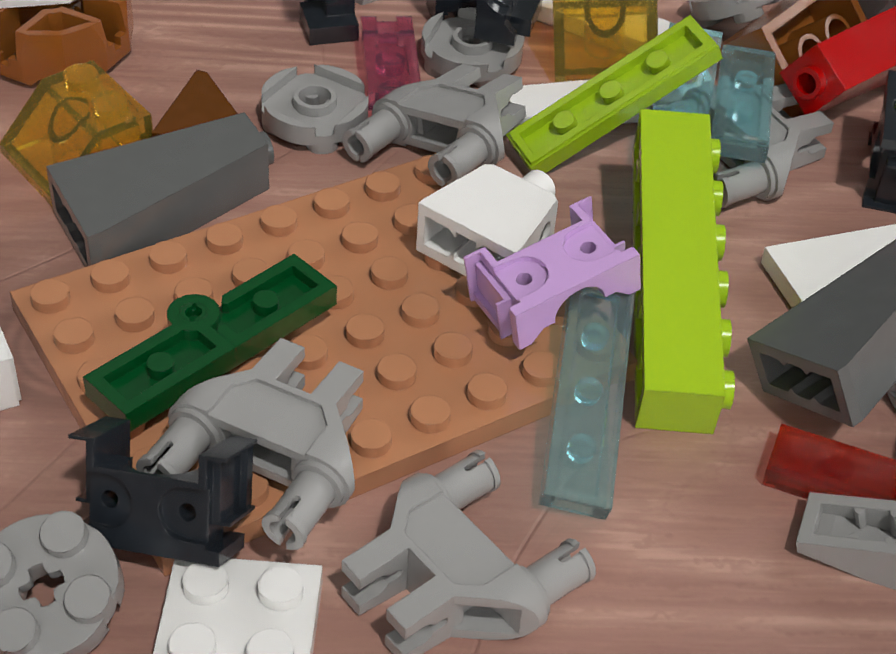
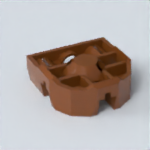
M75 0L67 4L0 8V75L30 86L39 80L68 81L93 72L103 75L132 50L134 23L131 0Z

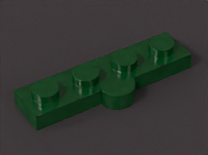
M292 254L223 294L220 307L215 300L205 295L190 294L179 297L167 309V328L83 376L85 394L109 417L129 419L131 432L172 407L179 397L190 388L209 379L222 376L274 344L280 338L287 336L337 305V285L296 254Z

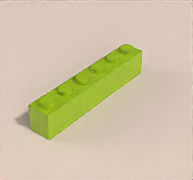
M640 109L632 149L633 247L640 254L641 289L634 292V357L637 359L635 369V428L714 434L721 409L730 410L733 404L735 375L733 370H724L723 358H727L729 355L732 324L730 319H721V308L725 307L728 297L729 275L728 271H722L718 268V261H722L725 251L726 227L725 225L716 224V216L720 215L722 208L723 182L714 180L713 174H716L719 168L721 142L720 139L711 138L710 114Z

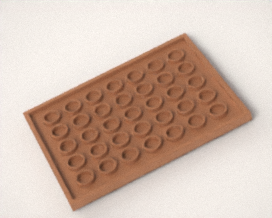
M434 154L426 155L401 165L377 171L361 178L325 188L278 205H272L238 218L217 223L198 231L167 241H161L155 245L10 291L13 311L81 429L108 416L86 396L83 376L167 328V309L175 299L184 295L200 294L212 298L220 307L223 294L290 255L296 254L337 285V305L283 337L285 340L305 347V358L294 370L305 375V386L302 390L311 394L339 361L364 371L363 382L353 394L363 398V409L346 432L355 478V491L349 499L635 380L637 359L575 293L569 296L560 306L556 314L555 323L545 327L531 345L519 350L513 343L512 334L503 339L500 338L498 329L476 301L471 302L467 277L416 250L418 203L425 197L443 188L434 181L428 169V160ZM274 344L222 376L252 369ZM170 408L130 432V457H133L132 468L136 469V462L140 457L146 454L169 428L168 415ZM199 459L188 472L199 468ZM253 472L252 505H255V509L233 526H224L223 532L245 533L244 544L266 535L261 524L262 519L278 502L288 486ZM153 556L164 577L171 575L174 559Z

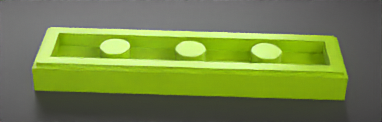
M689 15L514 128L506 136L511 146L530 171L540 170L547 173L640 113V109H646L723 59L720 48L694 18Z

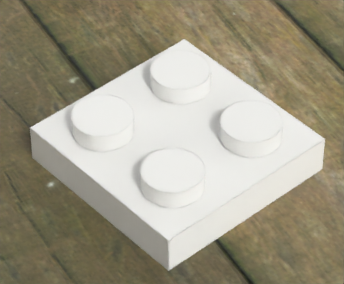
M230 558L220 567L174 559L153 654H313L323 584L322 565Z

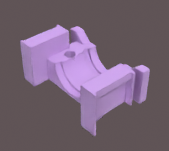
M591 196L570 205L571 226L504 259L496 261L486 247L463 257L471 302L476 301L498 329L501 339L512 334L513 343L519 350L531 345L545 327L555 323L556 314L560 306L578 290L586 287H598L603 296L607 297L615 292L630 295L641 289L640 254L633 246L625 250L624 240L614 244L593 221Z

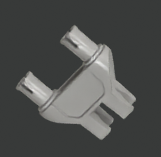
M461 64L436 79L401 86L375 102L372 116L356 127L344 132L342 137L343 146L353 160L358 161L360 159L362 163L368 161L372 155L389 143L401 146L411 145L436 152L428 160L430 175L440 186L449 185L472 172L475 168H479L484 164L496 165L505 158L503 136L526 117L524 105L509 102L513 94L523 89L522 77L504 73L484 86L474 89L469 86L481 78L480 67Z
M786 83L754 91L723 85L706 86L687 92L679 104L659 109L663 111L710 114L711 138L720 139V158L730 167V169L713 174L714 180L723 182L722 208L753 196L764 201L781 197L790 171L824 158L827 148L815 137L831 133L834 124L821 111L793 118L789 116L783 108L798 103Z
M280 338L252 369L209 379L197 384L181 395L169 410V428L152 448L136 462V470L151 474L186 473L197 462L200 454L231 435L257 439V443L253 445V472L288 486L274 507L263 517L261 523L263 530L279 546L289 531L292 530L293 534L286 542V549L298 550L303 547L308 535L326 510L344 505L355 491L354 470L346 432L363 409V398L353 394L363 382L364 371L339 361L310 394L302 390L305 386V375L294 371L305 358V347Z
M477 449L469 453L466 458L435 476L418 472L403 480L398 492L390 529L342 560V571L351 581L341 587V596L358 615L367 612L405 589L410 592V594L386 610V620L395 629L385 635V645L393 654H423L450 637L481 640H508L523 637L547 622L550 605L580 585L590 582L596 575L594 561L586 548H583L579 553L571 557L570 554L579 549L580 542L572 538L566 539L560 543L559 547L528 567L514 564L460 510L483 495L497 490L501 484L498 469L491 458L477 465L478 462L485 459V452Z

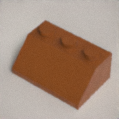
M782 0L766 11L761 17L755 19L719 45L723 57L722 61L737 88L754 91L785 84L779 74L780 71L816 44L867 20L858 0ZM799 104L783 108L792 118L805 115Z

